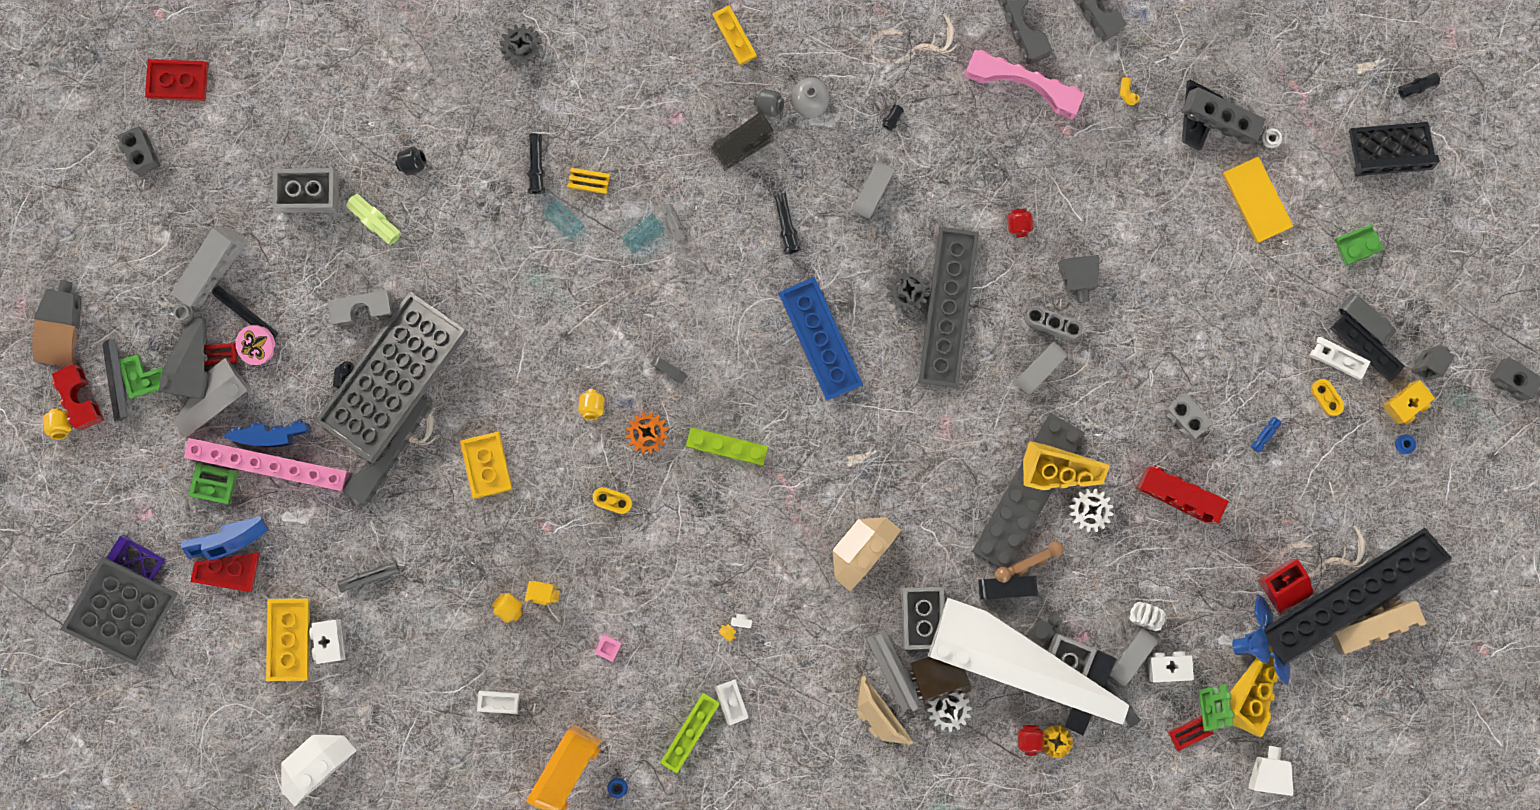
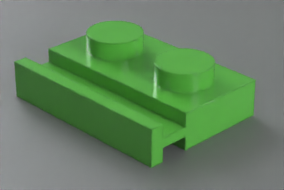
M1373 224L1334 239L1345 266L1384 250L1377 233L1374 232Z

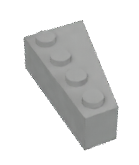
M212 228L171 294L189 307L201 306L206 301L207 295L249 241L231 228Z

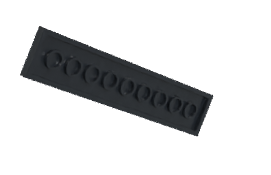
M1423 528L1265 627L1264 632L1267 637V645L1280 662L1286 666L1452 560V557L1429 531Z

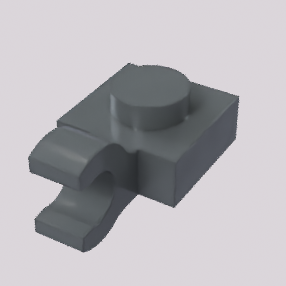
M1054 612L1045 622L1040 618L1026 633L1038 645L1043 647L1056 633L1052 628L1062 618Z

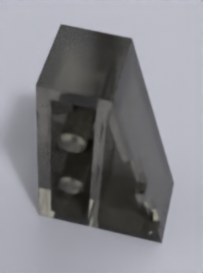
M760 111L740 127L731 131L725 138L716 140L711 147L712 154L723 171H726L773 142L774 130L762 111Z

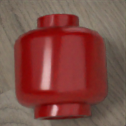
M1027 208L1014 209L1008 214V231L1011 234H1016V238L1027 237L1028 232L1033 231V216L1030 211H1027Z
M1023 725V728L1018 731V749L1025 752L1027 756H1036L1037 752L1044 749L1043 730L1039 729L1037 725Z

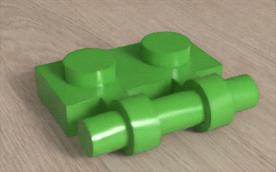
M1227 684L1219 685L1220 693L1218 687H1210L1198 691L1204 731L1224 728L1223 720L1225 727L1234 726L1232 719L1234 718V711H1231L1230 699L1232 698L1231 693L1228 692Z

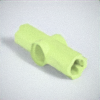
M356 194L348 200L346 204L348 209L357 215L365 226L373 233H377L386 243L391 246L399 239L402 233L388 222L387 218L379 210L368 204L360 195Z

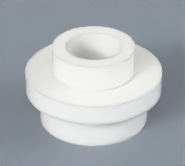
M1268 129L1262 135V142L1268 148H1276L1282 142V135L1277 129ZM1269 136L1274 137V142L1269 140Z

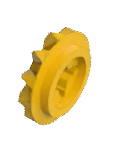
M1059 725L1046 728L1043 731L1044 753L1052 758H1062L1069 754L1073 747V737L1069 730ZM1059 735V740L1065 744L1058 745L1055 749V744L1049 741V739H1056Z

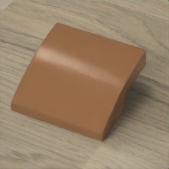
M35 320L32 339L33 360L35 362L65 367L76 364L74 346L77 344L76 327Z

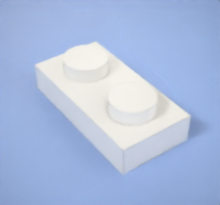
M734 679L715 686L727 724L732 725L748 719L736 680Z

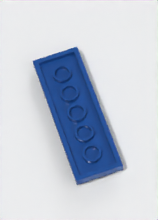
M815 277L778 292L826 401L863 386Z

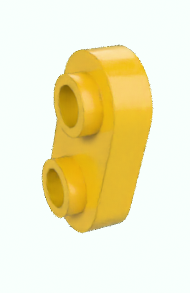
M1326 379L1315 381L1311 386V393L1323 412L1328 416L1341 414L1344 410V402L1331 382ZM1319 386L1323 388V393L1318 391ZM1330 403L1334 405L1333 410L1329 408Z
M605 487L598 488L593 493V502L598 507L619 514H626L632 508V500L626 494ZM602 494H606L607 499L604 502L600 500V496ZM621 500H624L626 502V506L624 508L619 507V502Z

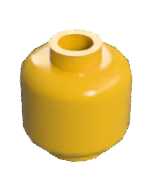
M587 390L586 393L581 394L579 397V414L583 416V419L597 420L604 413L605 398L597 390Z
M58 408L49 410V413H46L42 418L44 433L54 440L66 438L72 430V426L68 421L69 414Z
M501 593L492 604V607H494L493 613L505 623H510L512 620L516 622L523 614L521 611L523 604L511 593Z

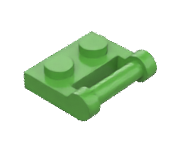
M198 461L188 496L230 505L239 470L206 465L205 462ZM203 473L228 477L227 483L203 479L202 475Z

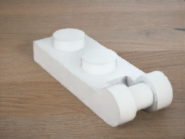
M1317 338L1316 347L1311 351L1310 357L1320 360L1358 380L1363 378L1370 361L1324 338ZM1324 348L1329 350L1327 355L1322 353Z

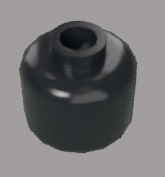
M416 147L400 151L397 155V161H395L397 169L407 176L423 171L427 163L424 152Z

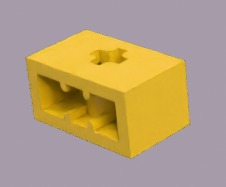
M1421 380L1410 383L1386 402L1383 408L1397 425L1402 423L1407 425L1416 418V413L1419 411L1424 412L1430 408V402L1435 397Z

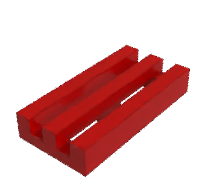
M236 343L204 345V350L232 348V352L207 353V358L232 356V359L227 360L231 364L239 363ZM222 360L206 361L204 366L217 365Z
M1202 715L1167 732L1176 751H1180L1214 734L1213 731H1206L1179 745L1178 741L1204 729L1202 724L1175 737V734L1202 722Z

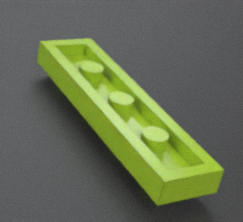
M690 427L686 443L688 448L761 466L764 465L768 446L692 427Z
M702 693L660 762L662 765L675 773L679 772L720 702L706 693Z

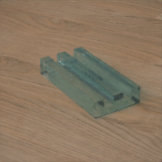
M556 199L542 212L570 240L584 227V224ZM557 206L559 209H561L570 219H572L578 225V227H574L554 207ZM551 211L573 231L571 234L549 214Z
M651 214L621 237V239L635 254L665 229L655 216ZM650 221L654 222L629 242L628 239ZM656 226L658 227V229H656L653 233H651L649 236H647V237H646L644 240H642L639 244H637L635 247H633V245H634L637 241H639L642 237H644L646 234H648V233H649L651 230H653Z

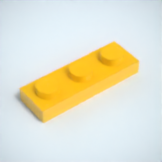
M730 5L713 13L712 17L738 65L741 66L757 58Z

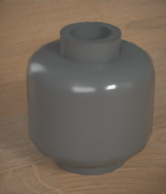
M764 89L755 96L754 106H756L759 114L775 117L783 111L784 99L779 92Z

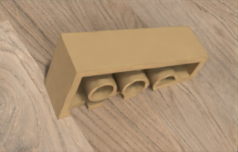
M1400 598L1389 602L1390 606L1385 608L1379 606L1371 611L1370 614L1363 616L1336 633L1331 638L1338 654H1347L1371 645V640L1378 642L1388 639L1390 637L1389 633H1404L1409 631L1408 626H1423L1427 624L1418 602L1401 601Z

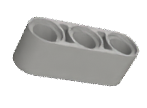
M877 161L852 211L870 219L895 169Z
M1032 307L1026 312L1024 317L1025 323L1028 326L1066 340H1075L1083 332L1082 324L1079 321L1040 307ZM1030 313H1037L1039 321H1033L1030 318ZM1050 319L1057 321V328H1052L1049 325ZM1068 326L1076 328V335H1071L1068 332Z
M1053 341L1014 382L1029 396L1068 354Z
M1140 627L1118 655L1110 676L1125 686L1156 646L1158 639L1143 627Z

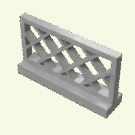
M883 629L867 637L866 640L901 710H917V704L921 702L918 700L917 694L885 630Z

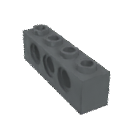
M1199 87L1189 91L1182 113L1188 115L1187 117L1190 120L1203 122L1206 127L1218 129L1223 135L1233 136L1238 139V142L1246 145L1259 140L1266 120Z

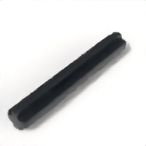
M216 286L213 289L212 295L250 325L267 328L274 339L278 336L276 330L223 288Z

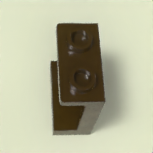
M931 657L911 662L912 670H909L912 682L916 681L918 688L915 691L918 700H923L924 706L928 705L930 700L961 690L963 694L971 691V684L963 668Z

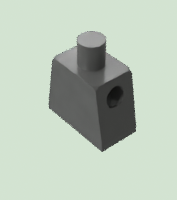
M1099 255L1061 259L1058 262L1066 292H1077L1078 303L1089 302V291L1095 290L1098 287Z
M60 280L58 291L47 289L34 319L72 325L79 329L81 297L71 294L73 283Z

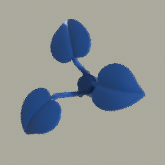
M1257 594L1255 615L1261 626L1256 631L1245 634L1244 638L1234 639L1232 642L1233 651L1236 655L1248 653L1255 655L1262 663H1268L1270 656L1275 659L1274 667L1278 676L1285 685H1288L1290 663L1284 666L1274 653H1270L1264 629L1273 623V616L1266 600Z

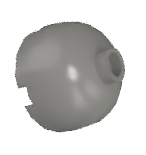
M814 77L800 80L794 86L791 94V104L794 110L806 118H816L822 115L830 102V92L826 84Z

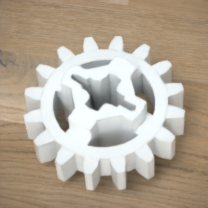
M1085 489L1084 494L1078 492L1079 498L1074 497L1071 499L1075 504L1069 505V508L1073 509L1069 516L1075 517L1072 523L1078 522V529L1085 527V532H1089L1091 528L1093 532H1098V526L1104 529L1105 525L1103 523L1109 524L1111 521L1108 519V516H1113V513L1109 512L1113 505H1108L1107 503L1110 498L1104 499V492L1097 494V489H1093L1092 493H1090L1089 489ZM1088 497L1096 498L1099 501L1091 502V500L1088 499ZM1080 504L1082 506L1081 513L1078 512ZM1097 506L1093 511V514L1085 515L1086 513H1088L1087 511H1089V507ZM1102 508H1104L1103 517L1100 515ZM1091 519L1095 524H1089L1083 520Z
M958 692L949 694L959 699L954 702L950 701L947 695L933 701H928L931 707L927 708V711L932 712L928 718L930 720L935 719L933 723L935 727L941 724L940 730L943 731L947 727L948 731L952 732V727L955 726L959 730L960 723L966 725L964 718H970L967 711L972 710V708L966 706L970 700L968 698L963 699L965 693L957 694ZM940 700V708L936 710V704ZM946 703H948L950 706H954V708L951 709L952 716L948 712H944V710L947 709ZM962 708L961 716L958 718L957 713ZM947 717L951 723L943 722L939 718Z

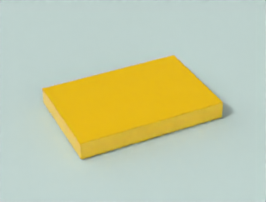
M499 431L460 440L473 499L513 490Z

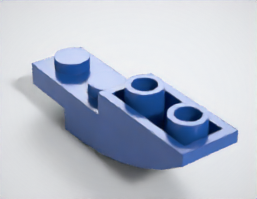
M300 420L291 422V426L283 427V425L271 427L270 431L269 426L262 425V422L250 424V428L242 429V427L232 428L230 433H225L224 436L229 440L249 446L283 447L294 445L292 437L310 433L311 427L310 424L303 423Z
M261 516L222 525L220 533H212L207 536L181 541V549L189 559L204 555L208 561L218 559L251 544L266 533L268 527Z

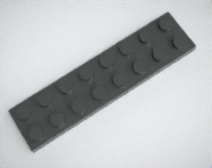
M939 227L918 383L958 388L979 232Z
M1049 413L1033 442L1074 453L1085 432ZM1023 461L972 550L973 553L997 567L1008 568L1012 565L1054 489L1040 490L1025 486Z

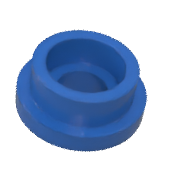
M1408 434L1400 435L1395 441V447L1401 454H1410L1416 448V441ZM1404 441L1409 443L1408 448L1404 446Z
M617 777L608 783L607 790L611 797L618 799L626 795L628 785L624 779ZM614 785H621V791H615Z

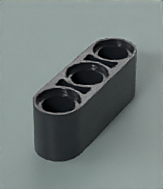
M1036 576L1011 577L1005 583L999 582L996 578L978 579L980 600L1038 596Z

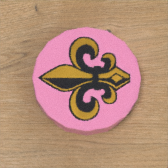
M251 325L243 328L238 333L236 350L243 361L251 365H259L268 362L273 357L275 340L267 328Z

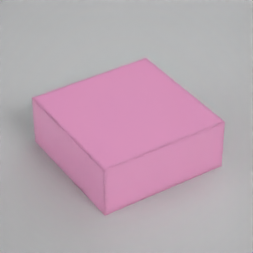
M603 635L595 654L613 662L622 643Z

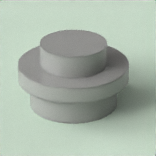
M181 304L175 307L173 315L177 322L186 324L193 319L194 311L192 307Z

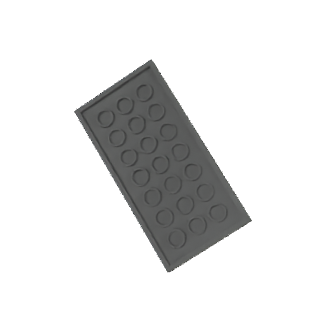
M409 292L316 419V422L374 464L466 337L468 331Z

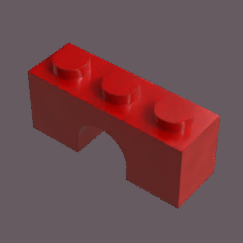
M72 364L52 373L54 379L52 384L61 395V405L67 410L69 414L68 421L72 427L84 430L104 421L97 402L88 400L80 403L78 400L79 390L89 385L82 366Z

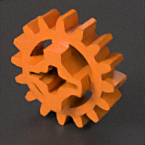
M644 411L642 412V417L635 414L636 420L628 421L632 426L626 427V430L630 432V434L626 435V439L632 440L629 442V446L635 445L634 451L636 452L641 449L642 455L646 453V450L649 451L650 455L653 454V449L659 452V445H666L663 439H669V436L665 434V432L669 431V428L663 427L666 421H659L660 415L658 414L656 417H653V412L651 411L648 416H646ZM651 420L648 424H640L641 421ZM657 425L660 427V437L656 435L655 429ZM650 428L653 437L646 436L644 438V433L641 429L649 430ZM634 430H637L639 433L637 441L634 437ZM653 441L655 443L651 446H644L646 442Z

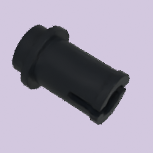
M894 104L887 117L883 118L882 126L890 131L897 127L896 123L902 113H904V109Z

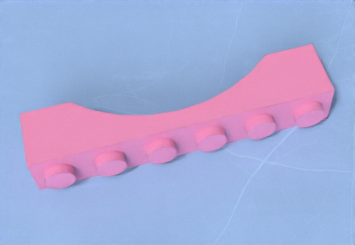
M984 50L974 51L964 77L982 84L997 80H1008L1025 84L1042 95L1050 104L1054 113L1072 120L1077 114L1085 94L1080 92L1081 90L1077 87L1065 86L1057 79L1050 80L1045 78L1042 73L1030 72L1022 65L1010 64L1006 59L990 56Z

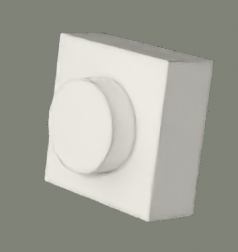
M737 614L736 618L732 617L731 626L751 628L752 620L748 619L749 615Z

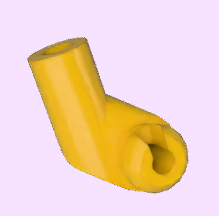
M1124 77L1121 80L1119 94L1128 105H1135L1139 102V95L1130 90L1132 79Z

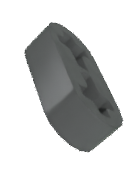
M655 356L650 363L653 367L681 384L687 377L684 372L658 356Z

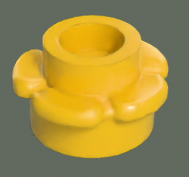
M729 624L726 626L721 625L722 628L718 631L721 636L728 642L736 639L734 635L736 631Z

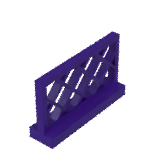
M126 535L119 536L106 557L120 565L126 563L127 568L130 570L129 562L141 560L143 571L138 572V574H144L145 577L151 580L155 578L166 560L134 542ZM130 546L138 549L140 558L128 559L127 551ZM152 557L159 561L154 569H146L145 558Z

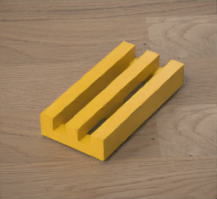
M576 168L570 169L568 188L607 194L610 174ZM575 174L603 178L605 181L577 177ZM573 181L603 185L604 188L573 184Z

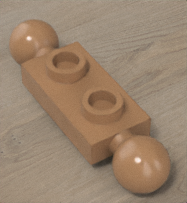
M1053 541L1046 550L1040 551L1008 568L999 567L995 572V577L999 582H1008L1013 574L1018 573V576H1021L1030 571L1029 567L1035 565L1037 568L1046 564L1047 558L1061 556L1064 552V547L1060 542Z

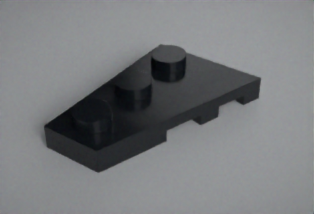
M1191 79L1187 81L1185 101L1189 91L1198 87L1223 99V96ZM1184 114L1182 143L1198 151L1202 150L1210 128L1206 127L1203 122L1190 120L1187 117L1188 115Z

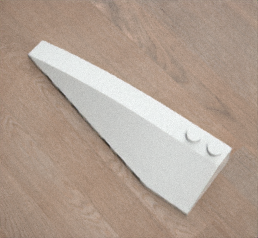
M947 598L928 653L929 657L1110 721L1124 724L1129 708L1127 703L987 611Z

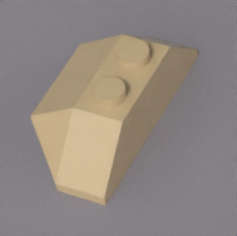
M886 517L858 519L832 550L835 580L851 592L895 540L901 529Z
M861 676L856 705L859 710L856 713L863 722L866 720L871 725L869 730L875 739L880 737L882 741L913 744V740L866 676Z

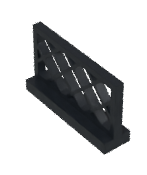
M1428 122L1350 128L1349 130L1356 164L1354 168L1355 176L1433 170L1440 162L1439 156L1435 155ZM1423 128L1424 137L1421 139L1414 134V129ZM1395 130H1401L1407 134L1403 141L1393 134ZM1382 132L1388 137L1382 142L1374 134ZM1362 133L1368 139L1363 144L1357 139L1356 134ZM1408 137L1418 142L1415 148L1405 143ZM1389 138L1399 144L1395 150L1385 144ZM1370 139L1380 146L1376 152L1366 146ZM1420 144L1427 148L1428 155H1422L1416 151ZM1402 146L1411 153L1409 156L1403 157L1396 151ZM1381 148H1383L1387 152H1389L1391 156L1389 158H1383L1377 153ZM1363 149L1372 157L1368 160H1361L1360 151Z

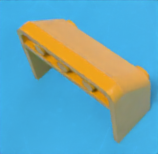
M575 724L571 726L556 748L526 802L541 810H566L569 805L566 802L568 796L590 759L595 760L601 750L598 746L602 740Z

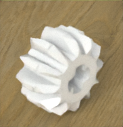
M1137 602L1131 609L1129 619L1138 626L1158 631L1164 625L1166 614L1156 606L1145 602Z

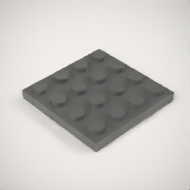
M102 556L60 630L137 666L178 593Z

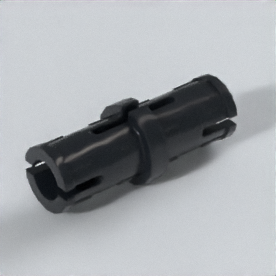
M1437 73L1423 78L1418 77L1411 83L1399 86L1398 93L1403 99L1415 93H1423L1427 88L1439 85L1440 77Z

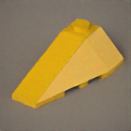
M1029 441L1023 459L1024 485L1040 490H1050V488L1056 487L1068 488V486L1101 485L1104 484L1110 465L1049 445Z
M1271 656L1268 663H1262L1256 658L1230 691L1232 698L1230 699L1231 711H1234L1233 725L1258 737L1263 736L1270 722V703L1274 701L1275 694H1272L1274 682L1278 680V674L1274 667L1275 659Z

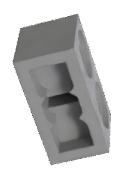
M1186 393L1180 395L1164 410L1167 420L1180 428L1179 432L1185 439H1196L1213 423ZM1177 406L1183 408L1184 413L1182 416L1176 413ZM1191 420L1197 423L1196 431L1192 430L1189 426Z

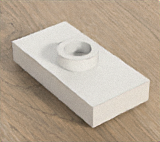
M479 691L477 712L519 714L520 693Z

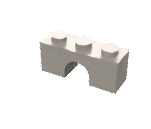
M384 288L373 289L372 293L356 292L351 297L345 298L344 295L333 297V300L328 301L331 324L335 327L356 324L355 313L358 308L363 306L369 307L371 317L375 320L391 317L394 314L391 293L388 290H384Z

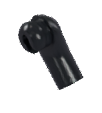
M345 361L335 368L334 388H340L344 378L354 369L352 362Z

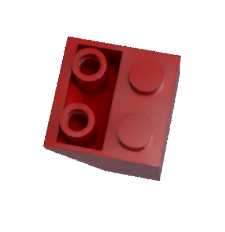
M1290 559L1257 580L1279 615L1314 594L1310 577L1299 559Z

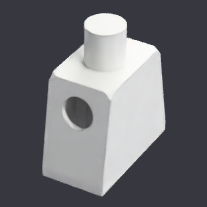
M1269 746L1268 758L1257 756L1249 782V789L1293 796L1291 762L1280 759L1281 747Z

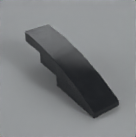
M1098 650L1086 677L1105 689L1117 658ZM1072 707L1065 727L1083 736L1093 714Z

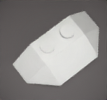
M312 735L281 763L282 793L294 806H297L358 750L345 735Z

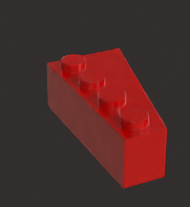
M1154 465L1145 469L1136 488L1137 490L1208 525L1220 522L1229 503L1228 500L1205 491L1198 485L1187 483L1177 475H1169L1159 466Z

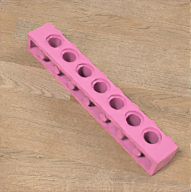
M188 438L184 458L339 491L344 490L352 474L343 470Z

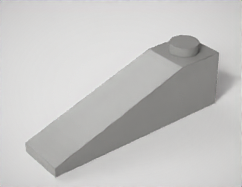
M227 358L207 372L208 380L204 399L190 397L173 423L185 438L251 390Z

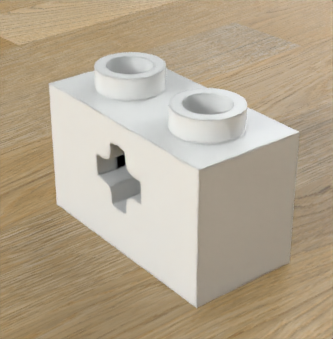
M341 619L311 623L312 628H310L309 633L311 640L314 641L312 657L316 660V664L345 660ZM330 639V643L323 644V640Z
M1185 651L1173 652V656H1165V652L1153 653V657H1147L1149 682L1194 680L1192 656L1186 655ZM1174 664V668L1166 669V665Z

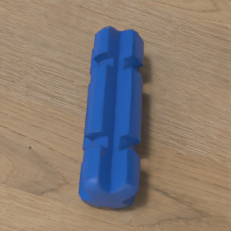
M1275 417L1271 418L1268 425L1264 427L1257 437V440L1253 442L1251 448L1257 453L1261 452L1265 447L1264 444L1270 441L1276 432L1275 430L1281 426L1282 422Z

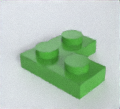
M138 354L119 360L130 399L159 390V381L164 369L163 367L145 372L141 356Z

